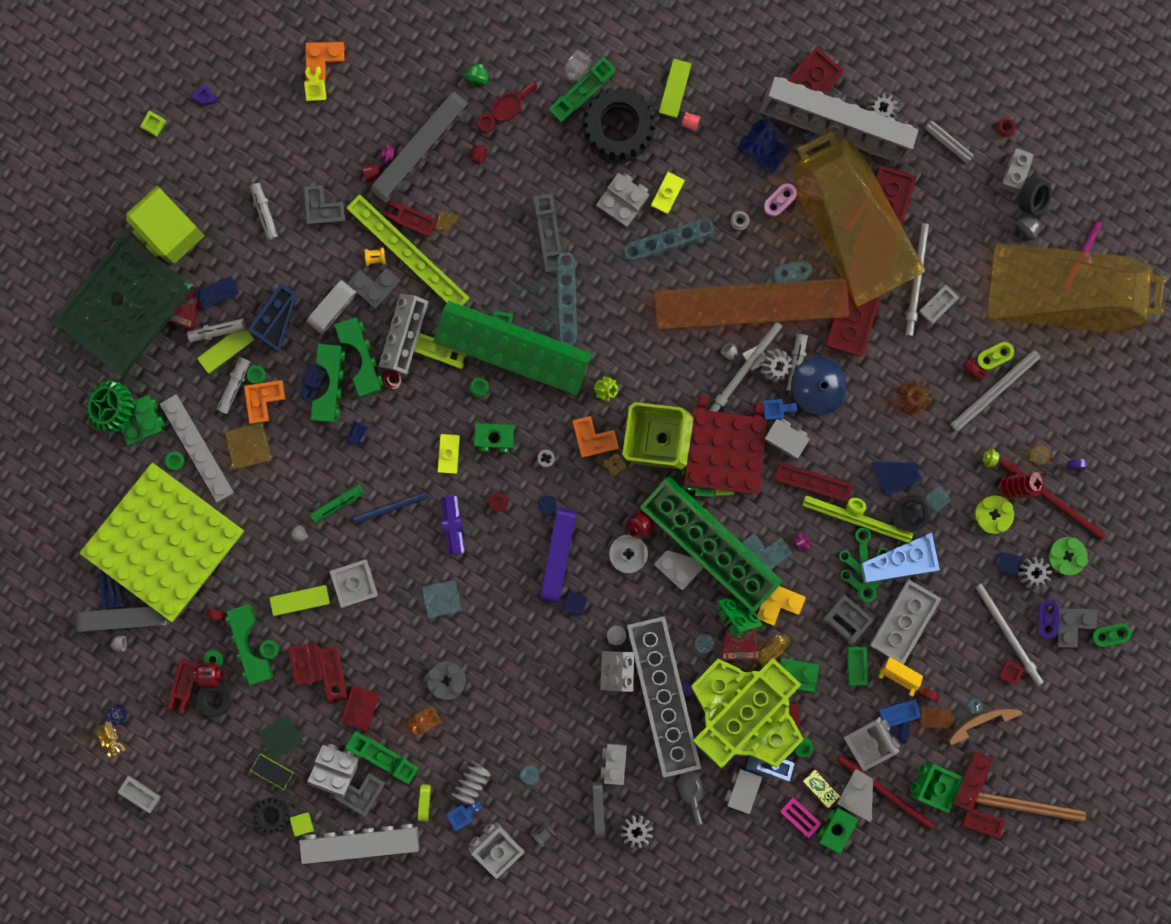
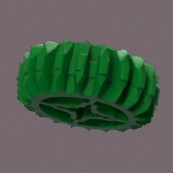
M100 382L99 386H94L95 391H90L91 397L86 398L89 401L88 405L85 406L88 409L85 414L89 416L87 421L92 423L91 426L102 432L111 433L119 431V428H125L124 422H130L128 417L133 415L130 412L134 408L131 405L134 401L130 397L132 393L119 382Z

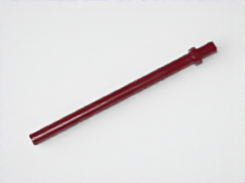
M1002 458L999 462L1001 466L1008 470L1007 473H1012L1013 475L1023 474L1015 463L1011 464L1005 458ZM1043 489V492L1040 494L1100 540L1106 535L1104 532L1048 490Z

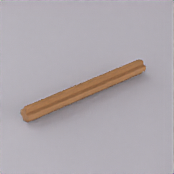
M980 793L976 801L979 804L1084 822L1086 819V812L984 793Z

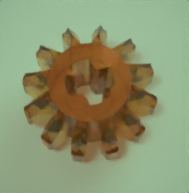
M916 380L912 381V386L907 382L905 384L906 389L902 388L900 390L901 393L905 394L899 396V400H905L901 406L904 407L908 404V412L913 407L915 413L919 412V407L924 411L926 410L924 404H931L930 400L926 399L932 397L931 393L926 394V391L930 388L927 386L923 389L924 382L922 381L918 386ZM914 392L917 393L916 395L919 394L920 398L917 399V401H914V399H912L911 397L914 394Z

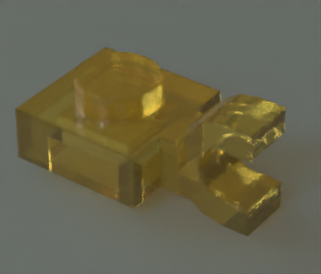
M110 721L95 729L102 746L107 747L110 758L117 755L115 748L119 754L126 751L123 744L116 742L118 736Z

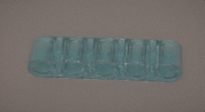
M705 218L631 242L625 247L624 257L628 262H638L707 239L712 235L714 225L711 220ZM701 225H708L710 231L703 233L700 230ZM683 231H690L692 237L685 239L682 236ZM668 236L672 237L674 243L667 245L663 239ZM652 242L656 245V249L649 251L645 245ZM634 248L638 251V254L635 257H631L627 251Z
M563 252L556 258L558 339L560 342L572 346L577 341L575 259L571 253ZM562 256L569 257L570 264L568 266L561 264ZM563 275H568L571 279L568 286L563 285L561 282ZM564 294H568L571 297L569 305H565L562 302ZM565 313H569L572 316V321L569 324H565L562 320ZM566 332L571 333L573 337L570 343H566L563 340V335Z

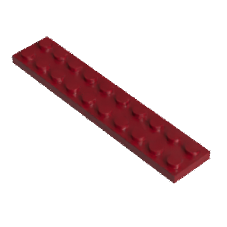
M882 165L879 166L874 183V192L869 199L870 202L867 206L826 347L863 357L915 184L916 175Z

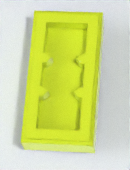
M667 172L651 207L668 215L685 180Z
M440 435L438 473L457 474L460 435Z

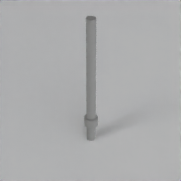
M926 223L921 224L909 312L906 314V336H913L914 325L918 318V313L916 312L929 224Z
M776 322L722 394H718L715 398L716 402L709 411L718 412L721 406H725L728 402L727 398L782 328L781 324Z
M982 583L975 587L1023 663L1025 672L1029 673L1036 686H1039L1043 683V680L1037 673V667L1034 662H1031Z

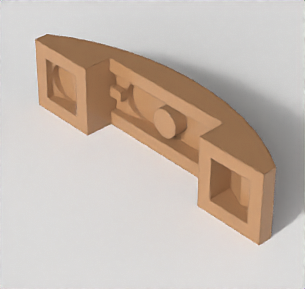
M995 709L977 714L958 726L947 739V743L953 745L969 738L966 730L999 716L1001 721L1006 722L1022 715V712L1014 709Z

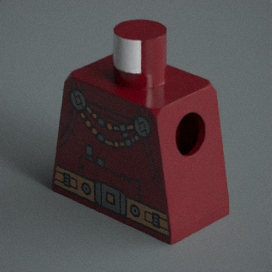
M185 282L181 292L172 289L156 316L189 330H194L200 304L197 298L192 297L196 286Z
M725 629L721 655L722 661L759 659L753 629L743 631V635L739 638L733 636L729 629Z

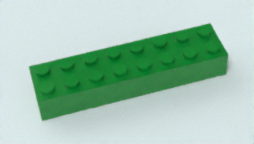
M448 301L443 308L433 341L439 345L577 395L581 388L592 353L452 301Z
M670 476L640 506L649 517L751 612L754 613L783 582Z

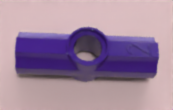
M457 496L442 497V525L444 535H446L448 555L465 553L462 536L463 523L459 513Z

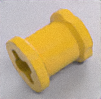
M384 247L380 250L371 251L365 249L366 266L375 263L386 264Z

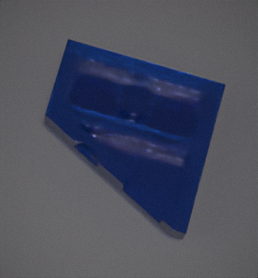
M874 461L871 463L886 496L922 480L914 462Z

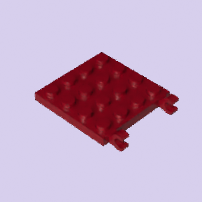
M698 397L697 409H691V415L694 420L683 485L759 495L765 447L764 439L767 427V420L762 418L764 404H754L753 417L706 411L708 397Z

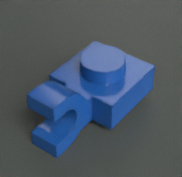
M782 399L763 401L765 420L784 419V413L797 412L796 403L783 404Z
M479 801L468 808L462 804L447 813L446 816L455 831L472 822L473 819L470 815L480 810L482 806Z

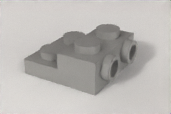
M618 173L596 206L627 228L648 200L649 194L645 186L641 184L637 186L632 183L633 179L629 175Z
M602 651L600 690L633 692L634 652Z
M880 717L844 737L863 771L899 752L898 747H900L898 740L896 737H891L888 732L890 730L889 724L886 720H881Z
M328 744V746L322 745L307 783L344 798L359 765V758L351 751H346L345 753L338 751L339 748L333 744Z
M495 822L494 824H488L484 828L482 836L471 840L468 850L497 879L525 851Z

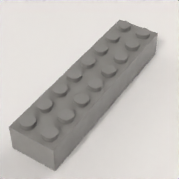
M774 77L760 109L762 114L898 164H902L913 150L919 130L913 128L910 124H903L891 117H884L874 111H867L858 105L848 104L839 98L829 97L820 91H813L804 85L794 84L782 77Z
M665 616L627 625L663 778L701 769L696 745L693 743L694 736Z

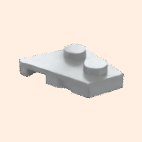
M668 550L654 564L681 590L703 569V566L695 558Z
M855 769L837 804L871 822L873 778Z

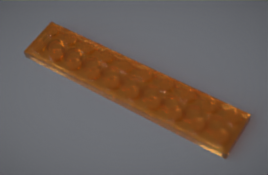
M846 278L655 291L657 330L849 317Z

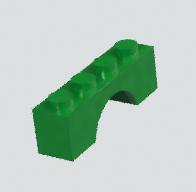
M355 317L335 324L340 343L356 348L362 357L361 369L353 378L358 396L364 398L382 392L381 386H384L381 375L376 374L375 368H378L375 357L371 358L369 350H372L368 339L365 340L363 332H366L363 322H359Z
M318 344L316 363L326 369L330 378V384L325 395L312 401L311 421L336 424V419L340 418V408L337 407L338 400L342 399V389H339L340 381L344 379V370H341L342 362L345 363L346 351H343L342 346Z
M248 604L226 611L228 615L225 616L227 626L231 627L233 631L231 639L233 645H237L239 651L237 659L239 664H243L245 670L242 672L244 681L248 682L249 685H254L274 678L269 659L258 658L248 647V633L257 623L252 605Z

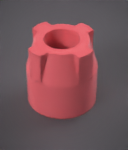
M686 112L682 126L696 131L701 117Z

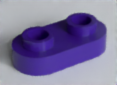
M1046 600L1040 606L1039 633L1044 638L1052 639L1059 633L1060 606L1053 600ZM1049 606H1052L1054 608V611L1051 614L1047 612V608ZM1049 625L1053 628L1051 633L1046 631V627Z

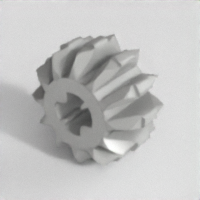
M882 93L881 98L876 94L874 95V100H869L870 106L866 110L874 111L884 117L896 119L897 115L895 113L899 111V108L895 107L898 103L897 100L890 101L892 95L885 98V93ZM880 106L886 108L885 113H883V110L882 112L879 111Z
M779 349L767 351V356H761L764 361L759 363L763 367L760 372L765 374L764 377L766 379L776 382L778 379L784 380V374L790 375L787 370L792 367L791 364H788L792 359L787 356L785 351H780Z
M1032 557L1031 561L1025 559L1026 566H1019L1024 570V572H1018L1019 576L1024 575L1020 582L1025 583L1028 581L1026 588H1030L1032 584L1034 590H1037L1039 585L1044 588V581L1050 582L1051 580L1046 576L1052 574V571H1046V568L1050 566L1049 563L1043 565V558H1040L1038 562L1036 557ZM1031 571H1038L1039 575L1032 576Z
M632 815L633 822L631 823L628 819H625L628 827L621 825V829L627 832H623L620 835L621 837L628 836L624 840L625 844L631 840L630 847L634 848L635 842H637L640 849L642 848L641 841L646 845L649 844L645 837H653L652 834L647 833L652 831L653 827H646L650 822L649 820L642 823L643 816L640 815L639 820L636 821L635 815ZM640 827L642 834H638L637 837L633 836L634 833H631V830Z

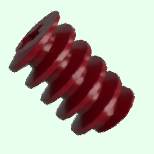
M1039 472L1004 476L1000 483L1001 493L1007 499L1037 497L1044 489V479Z

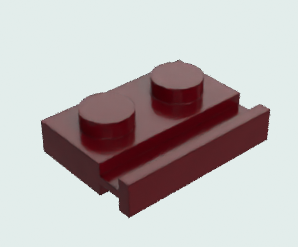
M317 642L288 648L296 685L324 680Z
M353 686L341 723L368 731L380 694Z

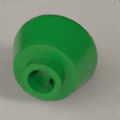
M473 63V66H469L463 75L464 81L472 85L485 86L488 83L487 70L481 64Z

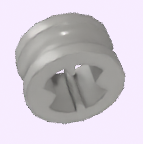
M542 450L538 455L539 464L546 468L552 466L555 462L554 454L550 450ZM545 453L547 456L551 455L552 459H549L551 462L548 464L541 461L542 455Z

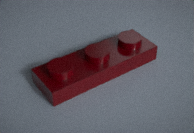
M975 751L954 799V806L972 813L994 758Z

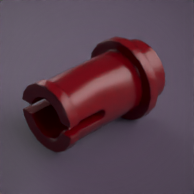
M969 358L962 366L964 372H969L979 382L988 373L979 367L974 359L971 360Z

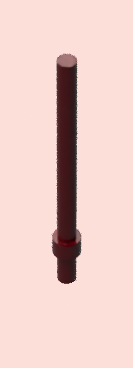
M842 755L837 758L836 761L847 768L850 774L853 775L855 769L868 775L855 762H850ZM873 779V788L929 830H932L935 826L932 821Z

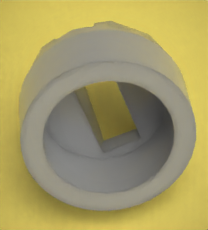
M729 343L721 349V354L726 359L732 360L734 356H737L738 350L733 343Z
M301 525L295 527L291 532L294 541L299 542L308 538L305 529Z
M114 637L111 643L112 649L118 652L125 651L127 648L126 637Z

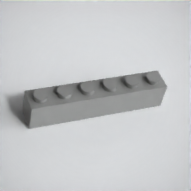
M402 824L401 828L393 829V826H384L379 831H374V828H365L360 833H355V830L343 831L342 835H335V832L323 833V837H316V834L304 835V839L299 841L302 864L418 852L420 850L418 827H413L412 824Z

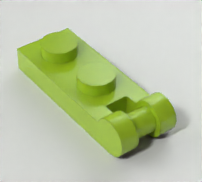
M419 333L414 352L458 369H463V361L467 357L466 354L434 343V338ZM452 352L458 354L456 360L451 359Z

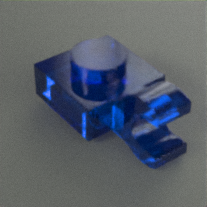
M309 364L301 379V382L305 383L299 395L308 399L313 388L319 390L327 372Z

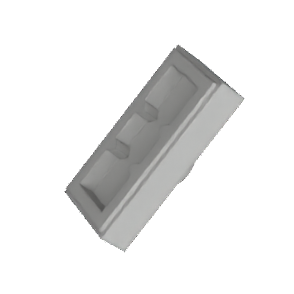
M945 284L919 313L933 325L959 297Z
M127 776L117 792L149 814L161 798L160 795L131 776Z

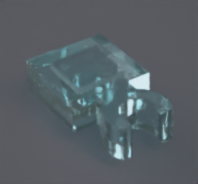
M940 485L925 497L930 508H934L936 512L952 501ZM918 505L916 509L919 510L921 505Z

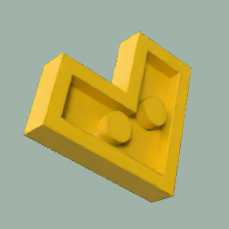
M779 586L760 606L757 616L759 620L774 626L781 608L799 615L806 597Z

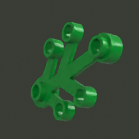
M866 528L858 529L854 535L855 540L859 542L861 564L868 561L867 542L870 540L871 533ZM860 532L865 533V539L859 538ZM880 548L875 557L880 556L881 550H884L886 553L889 551L886 548ZM841 551L838 555L839 560L846 562L862 576V583L856 580L849 570H843L840 573V578L858 590L857 596L862 602H872L877 595L876 588L883 580L864 583L861 565L851 557L848 551ZM842 553H847L848 558L846 560L841 558ZM844 572L849 573L848 579L843 578ZM864 590L870 591L869 597L864 596Z

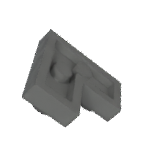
M323 185L304 187L307 225L346 222L344 202L325 204Z
M387 268L374 282L359 270L347 285L377 310L399 285L401 280Z
M1060 608L1057 647L1078 648V628L1097 629V609Z
M369 773L360 789L350 784L344 798L335 794L332 797L366 817L386 782Z

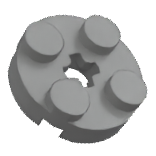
M623 535L613 542L610 547L609 557L617 570L623 573H634L644 566L648 558V550L641 539L631 535ZM628 548L631 552H634V556H631L630 560L623 556V552H626Z

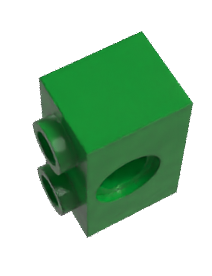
M475 423L474 447L479 448L478 451L490 452V449H498V452L509 453V449L513 450L514 425ZM496 433L500 436L497 443L489 441L491 434Z
M835 807L834 810L831 809L826 818L828 823L825 827H821L817 837H819V843L841 854L859 819ZM835 824H839L841 832L835 835L831 829Z

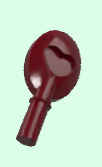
M532 81L522 91H519L518 94L507 93L498 98L492 108L495 120L505 122L514 118L522 107V100L536 89L537 85Z

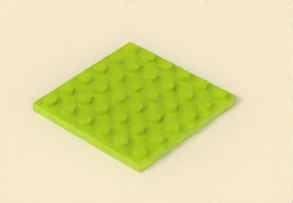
M152 462L81 550L80 554L173 623L242 536L244 530Z

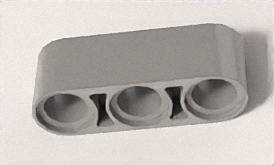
M341 280L313 311L306 322L317 332L323 334L354 299L357 292Z

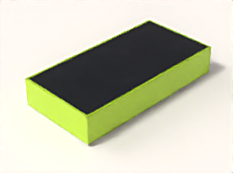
M263 754L258 756L250 770L285 790L294 774L291 770Z

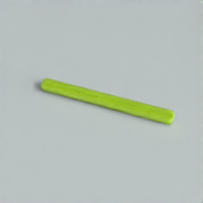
M805 496L802 503L803 507L906 543H910L913 537L912 532L863 515L854 517L846 509L809 496Z

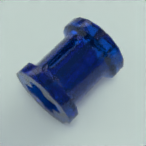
M353 420V427L345 438L361 445V439L369 428Z

